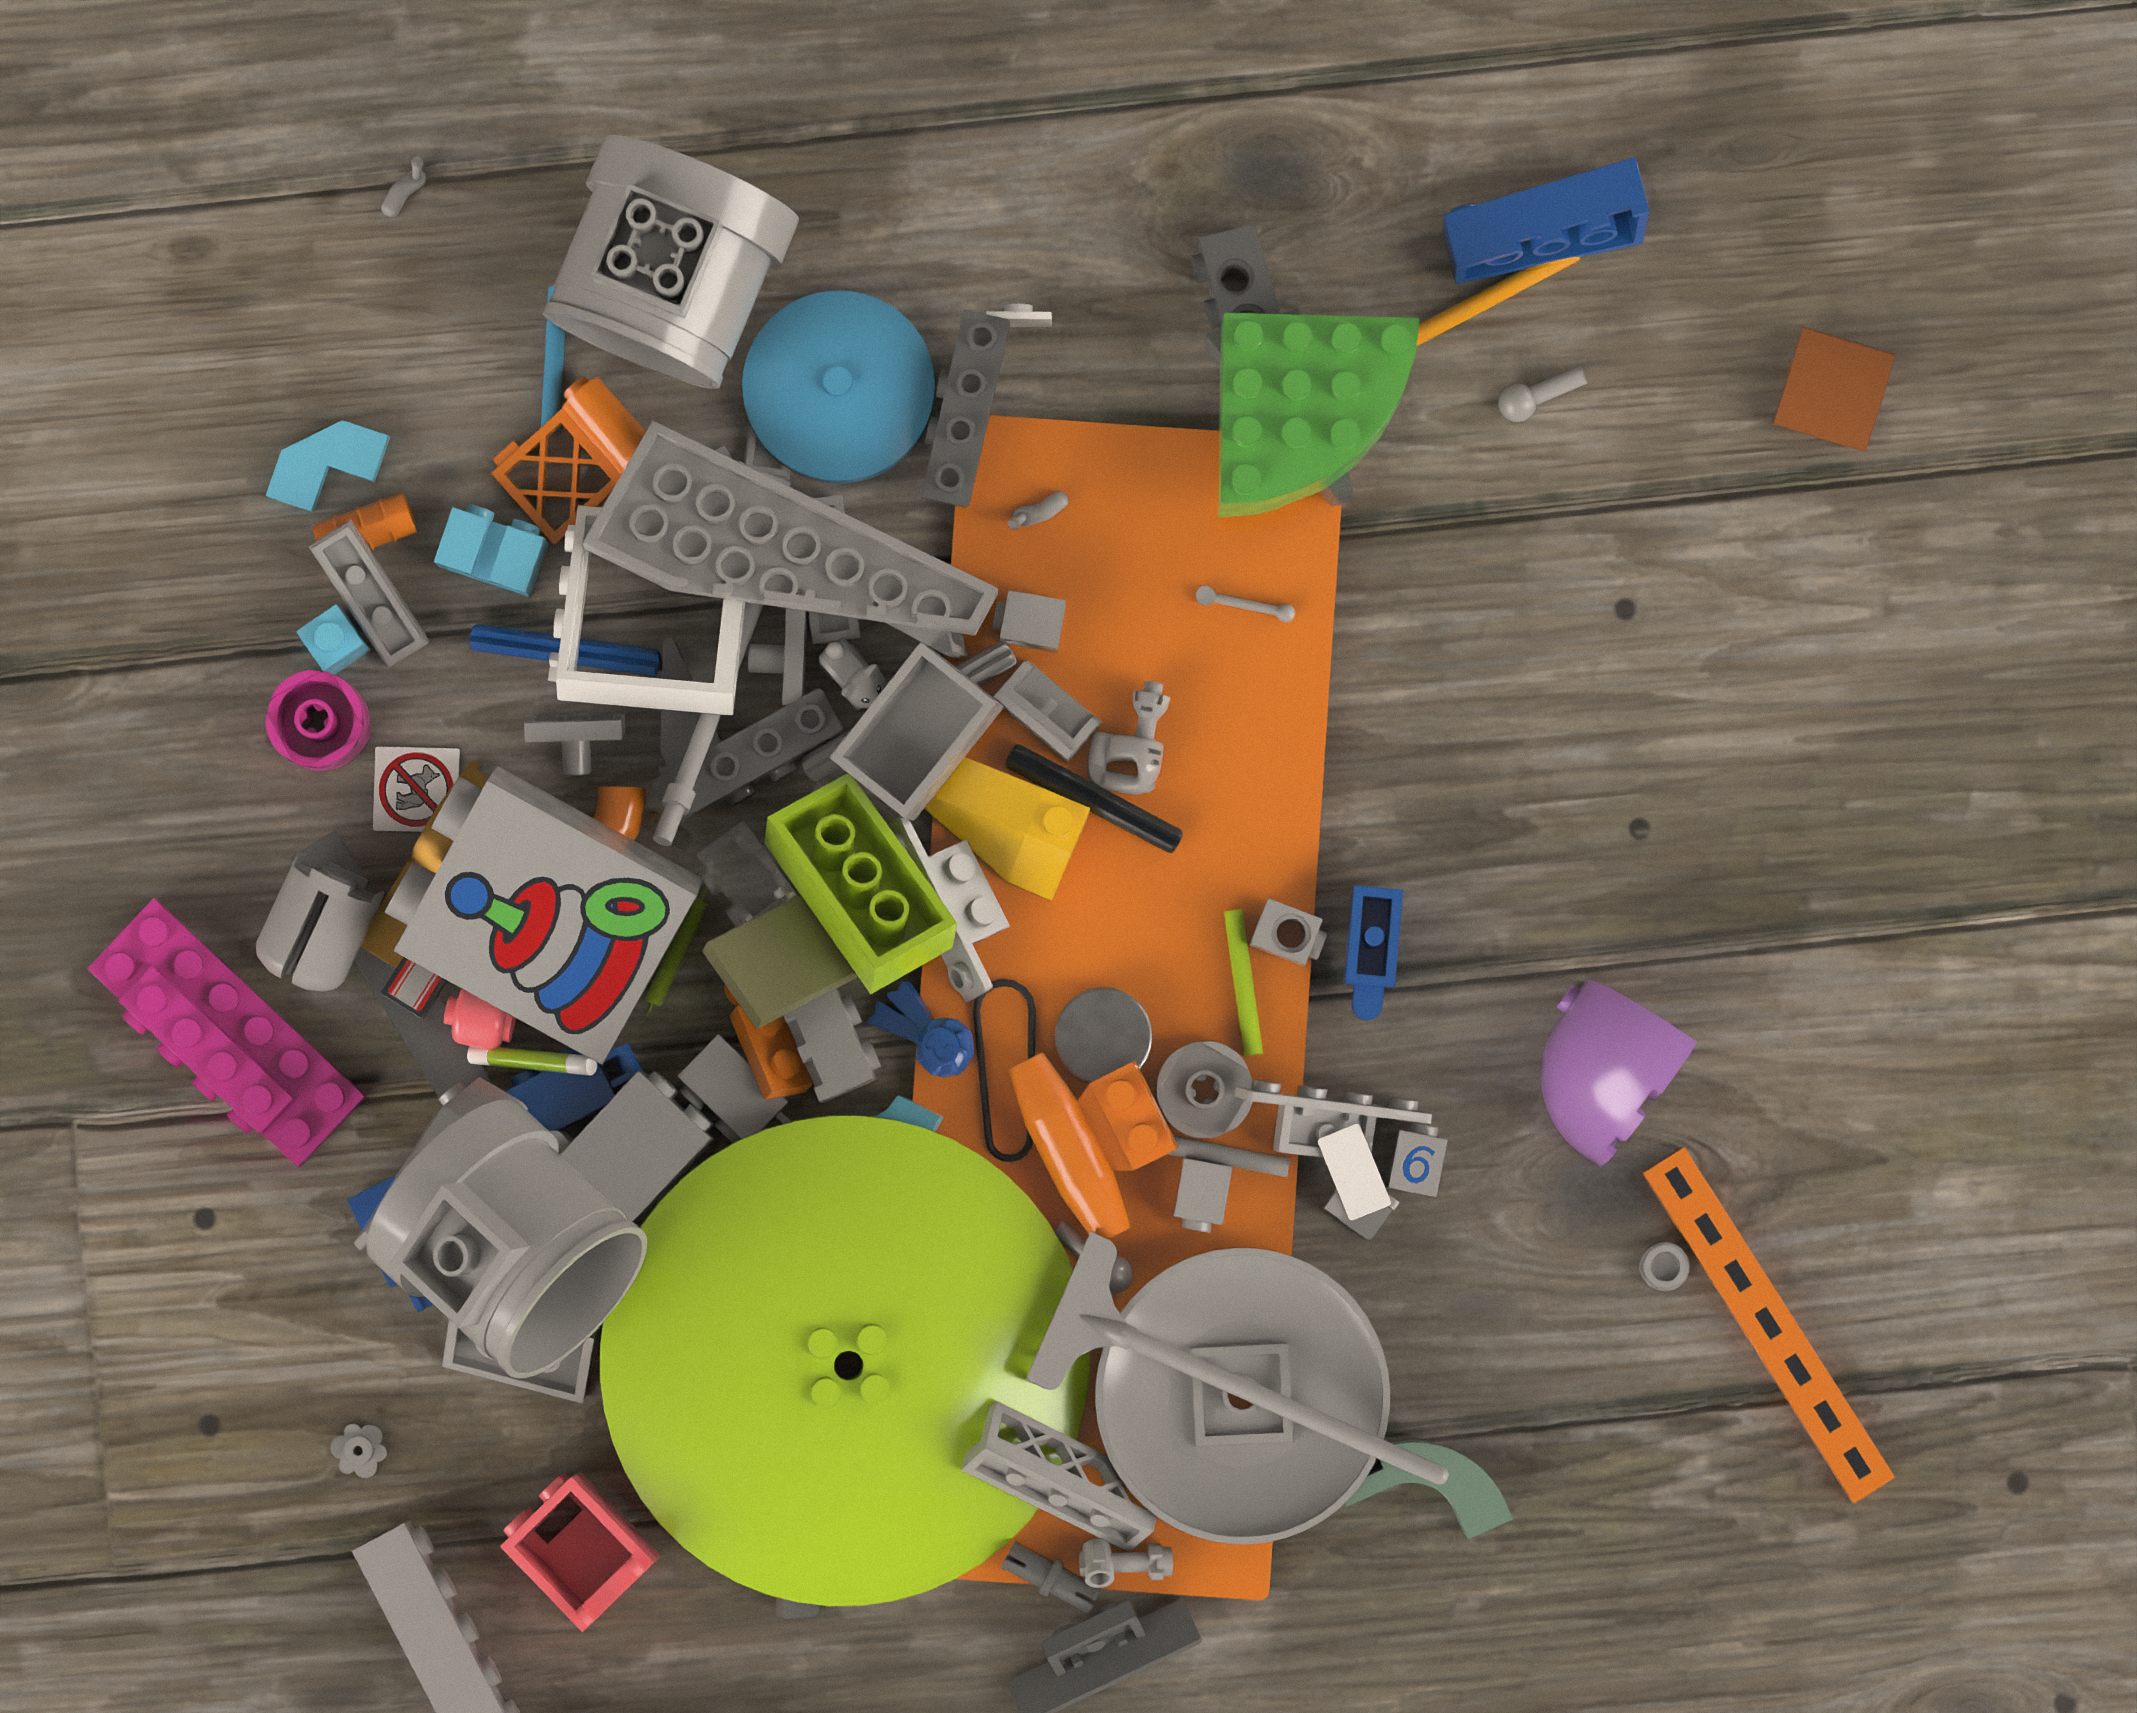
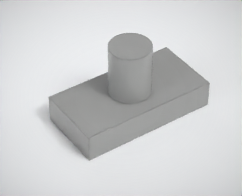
M786 609L785 645L749 644V673L783 674V707L805 696L808 613L804 610Z
M625 712L528 715L524 722L525 742L561 741L562 771L566 775H583L592 772L590 740H622L626 732Z

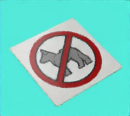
M376 747L373 830L422 832L444 796L459 778L460 750L457 748Z

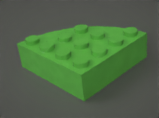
M1224 313L1221 326L1218 517L1257 515L1279 509L1282 505L1293 503L1326 489L1355 467L1381 438L1401 401L1416 355L1420 318Z

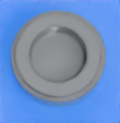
M1668 1242L1655 1243L1649 1246L1640 1258V1275L1644 1282L1653 1289L1660 1291L1674 1290L1681 1286L1688 1277V1257L1675 1244Z

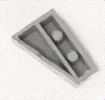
M838 988L784 1015L798 1046L797 1049L803 1063H805L814 1083V1090L819 1102H828L877 1080L873 1070L881 1067V1064L871 1041L868 1040L861 1043L854 1025L861 1023L862 1020L851 995L842 999Z

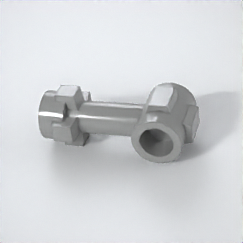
M1097 1538L1085 1542L1082 1545V1552H1079L1080 1575L1085 1576L1086 1584L1093 1588L1109 1586L1114 1581V1573L1148 1572L1150 1580H1163V1576H1172L1173 1572L1171 1546L1162 1547L1160 1543L1148 1544L1147 1552L1112 1553L1110 1543Z

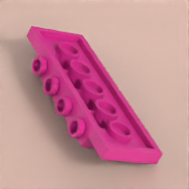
M153 898L87 968L127 1009L121 1017L141 1035L147 1030L152 1032L162 1042L156 1050L176 1068H179L182 1063L186 1064L197 1075L193 1079L192 1084L209 1100L214 1101L220 1096L232 1108L227 1117L247 1135L253 1129L259 1134H263L297 1167H302L367 1097L158 899Z

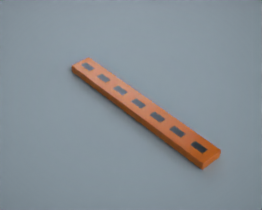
M1686 1148L1678 1149L1642 1172L1850 1501L1855 1504L1894 1479V1474Z

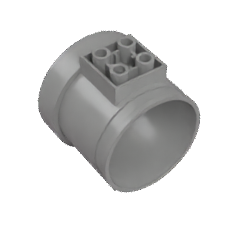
M607 135L603 140L586 181L587 187L592 191L591 197L553 285L555 289L552 297L545 304L542 314L553 324L570 334L634 364L689 384L718 389L723 380V371L727 362H730L766 274L769 268L781 266L799 223V217L789 207L766 192L709 164L643 140L621 135Z
M509 1099L493 1101L468 1112L430 1141L407 1165L388 1190L374 1215L367 1237V1253L378 1267L407 1294L416 1297L425 1296L490 1358L496 1359L499 1366L510 1377L516 1379L528 1378L549 1369L586 1341L626 1295L640 1271L647 1251V1236L645 1232L635 1223L628 1221L625 1214L559 1154L557 1139L548 1129L519 1103Z

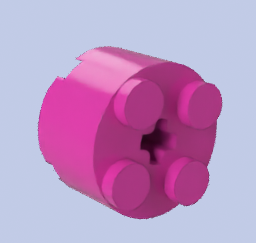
M312 670L296 673L281 682L271 697L265 722L268 737L274 748L283 757L302 768L318 772L342 768L361 753L370 738V714L364 698L352 685L334 674ZM315 711L328 715V718L324 721L325 728L320 732L308 727L314 722L312 714Z

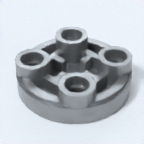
M1114 988L1090 989L1075 996L1062 1010L1055 1029L1056 1049L1062 1063L1074 1076L1082 1081L1091 1083L1133 1061H1136L1140 1069L1148 1058L1152 1046L1151 1023L1141 1004L1129 994Z

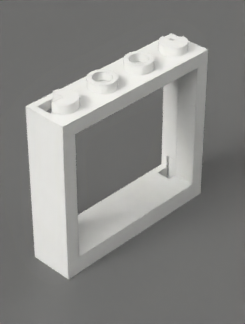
M578 505L576 524L568 525L565 533V552H572L570 566H562L560 572L559 594L566 595L565 609H556L554 619V638H561L559 653L551 652L549 658L548 681L556 682L558 700L733 715L746 603L743 601L723 599L714 683L576 671L591 552L584 549L583 541L602 509L601 507Z

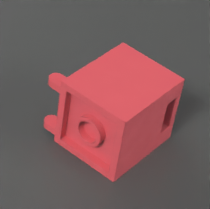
M580 1471L571 1478L566 1473H563L561 1476L559 1475L539 1495L544 1504L536 1512L528 1507L503 1530L509 1538L500 1547L583 1632L662 1555ZM570 1496L582 1511L547 1543L535 1529Z

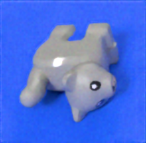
M845 638L829 643L819 655L820 669L831 681L834 680L842 688V696L846 697L857 711L861 708H869L886 687V680L880 672L878 665L872 664L868 666L860 652L853 644H849Z

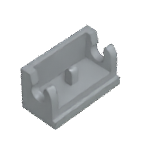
M1029 660L1024 661L993 696L994 699L1004 706L1003 709L1067 764L1102 724V721L1079 704Z

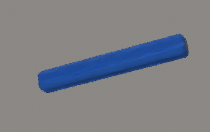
M475 624L471 629L469 644L470 648L474 651L549 661L551 652L559 653L561 638H554L553 634ZM580 638L577 665L654 676L658 673L661 655L657 649Z

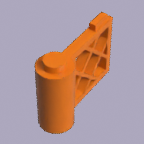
M583 376L575 381L564 392L563 395L567 401L560 411L521 446L513 440L492 459L498 467L491 474L531 520L541 528L540 530L553 545H558L565 539L568 525L576 524L579 498L590 499L583 505L590 507H600L608 499L646 433V430L599 377L589 381ZM563 424L574 437L573 458L548 457L549 436ZM540 445V456H528ZM582 447L592 459H581ZM522 461L539 462L538 490L519 489L507 474ZM547 462L573 464L571 492L546 491ZM581 464L599 465L611 481L596 494L579 493ZM526 495L537 496V508ZM545 496L571 498L570 518L557 530L544 517Z

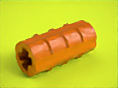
M404 492L385 499L379 498L374 503L362 507L357 506L356 509L338 516L334 514L332 518L312 525L314 537L317 540L351 519L372 551L375 547L392 541L396 543L397 539L418 532L415 518Z

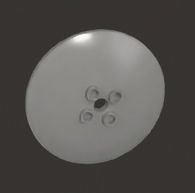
M1229 1248L1198 1254L1180 1261L1159 1273L1147 1282L1120 1312L1129 1325L1136 1327L1137 1331L1384 1440L1390 1411V1383L1384 1352L1378 1336L1368 1317L1355 1299L1327 1274L1304 1261L1275 1251L1256 1248ZM1118 1346L1103 1347L1096 1377L1095 1404L1097 1422L1109 1460L1120 1479L1143 1506L1161 1520L1190 1535L1228 1544H1257L1288 1538L1303 1532L1325 1520L1348 1501L1364 1482L1377 1459L1256 1404H1252L1245 1409L1235 1408L1229 1403L1228 1392L1129 1348L1125 1350Z

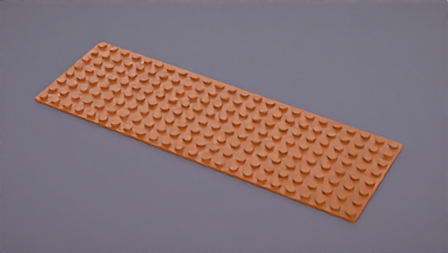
M990 415L970 504L967 508L955 506L951 566L997 587L998 595L976 635L963 634L969 657L959 660L944 654V658L957 667L1000 641L1001 631L992 629L997 601L1006 602L1008 590L1066 600L1058 653L1009 645L1016 657V664L979 687L993 697L1024 661L1029 660L1079 704L1102 721V724L1095 732L1135 736L1138 716L1133 707V691H1143L1145 681L1164 684L1162 695L1169 696L1171 699L1167 711L1157 720L1154 740L1164 745L1160 773L1154 783L1156 785L1150 793L1144 792L1139 795L1109 792L1181 829L1183 837L1173 853H1168L1090 812L1052 901L1006 882L973 852L1010 925L1005 930L973 944V947L991 982L1000 979L1013 980L1025 986L1030 992L1036 1008L1035 1056L1042 1052L1077 1100L1089 1083L1074 1076L1062 1063L1056 1049L1055 1029L1057 1020L1069 1001L1080 993L1094 988H1114L1123 991L1136 999L1146 1011L1152 1027V1046L1148 1058L1140 1068V1071L1156 1103L1157 1078L1167 1058L1176 1050L1193 1042L1207 1041L1224 1044L1236 1051L1245 1061L1252 1080L1280 1083V1092L1297 1094L1298 1085L1303 1086L1311 958L1308 957L1306 965L1302 967L1253 948L1249 944L1268 898L1313 916L1315 912L1342 504L1331 507L1322 494L1318 492L1293 503L1282 505L1279 509L1257 515L1218 517L1219 431ZM1056 490H1061L1067 495L1068 505L1051 519L1031 526H1020L1016 530L1009 528L1008 521L1013 517V513L1018 507L1038 504ZM1201 586H1209L1218 594L1278 607L1282 604H1290L1295 609V617L1290 622H1282L1275 615L1213 602L1208 606H1203L1197 602L1196 592ZM1002 709L965 757L1044 788L1007 768L1006 759L1010 751L1016 744H1020L1090 781L1087 774V764L1093 734L1067 764ZM1114 761L1106 766L1107 771L1138 775V767L1135 762ZM934 817L932 821L930 856L961 842L960 839ZM1243 909L1263 1048V1054L1244 1056L1224 918V912ZM1285 921L1277 928V939L1283 946L1295 948L1303 942L1304 931L1298 923ZM937 956L922 965L920 997L934 1019L956 1018L969 1028L973 1035L974 1056L960 1075L945 1078L931 1075L916 1058L913 1101L944 1117L935 1131L936 1133L951 1138L973 1150L1005 1173L1033 1201L1049 1222L1053 1231L1065 1220L1087 1239L1089 1234L1059 1194L1034 1142L1026 1156L1013 1162L1001 1161L988 1150L984 1132L973 1019L975 999L967 1003L963 1000L960 992L952 986L949 980L948 968L942 956ZM1002 986L994 988L985 995L981 1002L980 1016L992 1139L998 1151L1003 1154L1012 1155L1023 1149L1026 1143L1027 1128L1008 1070L1028 1060L1029 1009L1027 1001L1021 992L1012 987ZM1207 1076L1203 1082L1194 1079L1191 1088L1196 1091L1194 1100L1202 1104L1206 1098L1213 1101L1216 1100L1218 1092L1213 1089L1215 1080L1212 1077ZM1252 1101L1248 1114L1235 1129L1218 1137L1195 1138L1185 1135L1176 1130L1165 1119L1173 1136L1290 1158L1287 1177L1232 1167L1223 1225L1212 1223L1210 1233L1182 1228L1183 1218L1173 1216L1184 1158L1166 1154L1135 1171H1114L1131 1227L1108 1240L1116 1247L1117 1255L1125 1258L1130 1263L1133 1271V1278L1129 1287L1123 1292L1111 1294L1114 1306L1119 1313L1131 1298L1159 1273L1180 1261L1198 1254L1229 1248H1256L1292 1256L1298 1154L1272 1150L1279 1105ZM1062 1244L1074 1270L1079 1257ZM1099 1347L1090 1351V1376L1086 1406L1076 1440L1107 1455L1097 1422L1095 1404L1096 1377L1103 1347ZM1231 1393L1227 1394L1229 1403L1235 1408L1245 1409L1253 1404ZM1089 1465L1081 1467L1089 1482L1099 1487L1106 1485L1097 1469ZM1126 1486L1123 1487L1130 1501L1143 1508L1144 1506ZM1039 1508L1031 1520L1005 1546L982 1564L956 1579L1032 1584L1007 1570L1001 1569L1015 1540L1022 1546L1054 1562L1055 1558L1063 1561V1568L1085 1579V1576L1080 1575L1079 1552H1082V1545L1088 1540L1101 1538ZM1157 1517L1154 1531L1130 1552H1147L1148 1544L1160 1543L1162 1547L1171 1546L1173 1556L1172 1576H1163V1580H1150L1148 1572L1114 1573V1581L1109 1586L1101 1588L1103 1590L1264 1600L1269 1595L1273 1541L1257 1544H1228L1210 1541L1181 1531ZM1110 1543L1112 1553L1128 1552Z

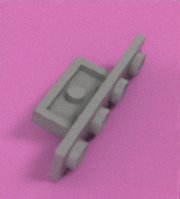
M900 816L887 825L957 921L953 947L941 954L948 968V976L952 986L960 992L963 1000L967 1003L993 988L992 982L973 944L1005 930L1010 925L967 840L928 857L910 820Z
M1252 1080L1251 1088L1236 1087L1235 1097L1247 1101L1279 1105L1272 1150L1282 1153L1324 1158L1318 1140L1354 1124L1360 1125L1372 1153L1377 1117L1431 1124L1432 1119L1431 1113L1417 1109L1418 1101L1405 1098L1390 1097L1388 1105L1372 1104L1373 1095L1344 1091L1343 1100L1326 1098L1327 1089L1298 1085L1297 1094L1280 1092V1083L1263 1080Z

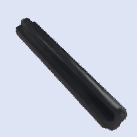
M1016 744L1012 748L1006 759L1008 769L1060 796L1089 807L1090 812L1168 853H1173L1183 837L1182 830L1020 744Z

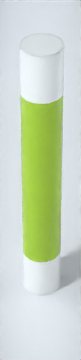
M471 1046L467 1053L468 1061L471 1064L590 1076L597 1069L596 1061L585 1055L504 1047L486 1050Z

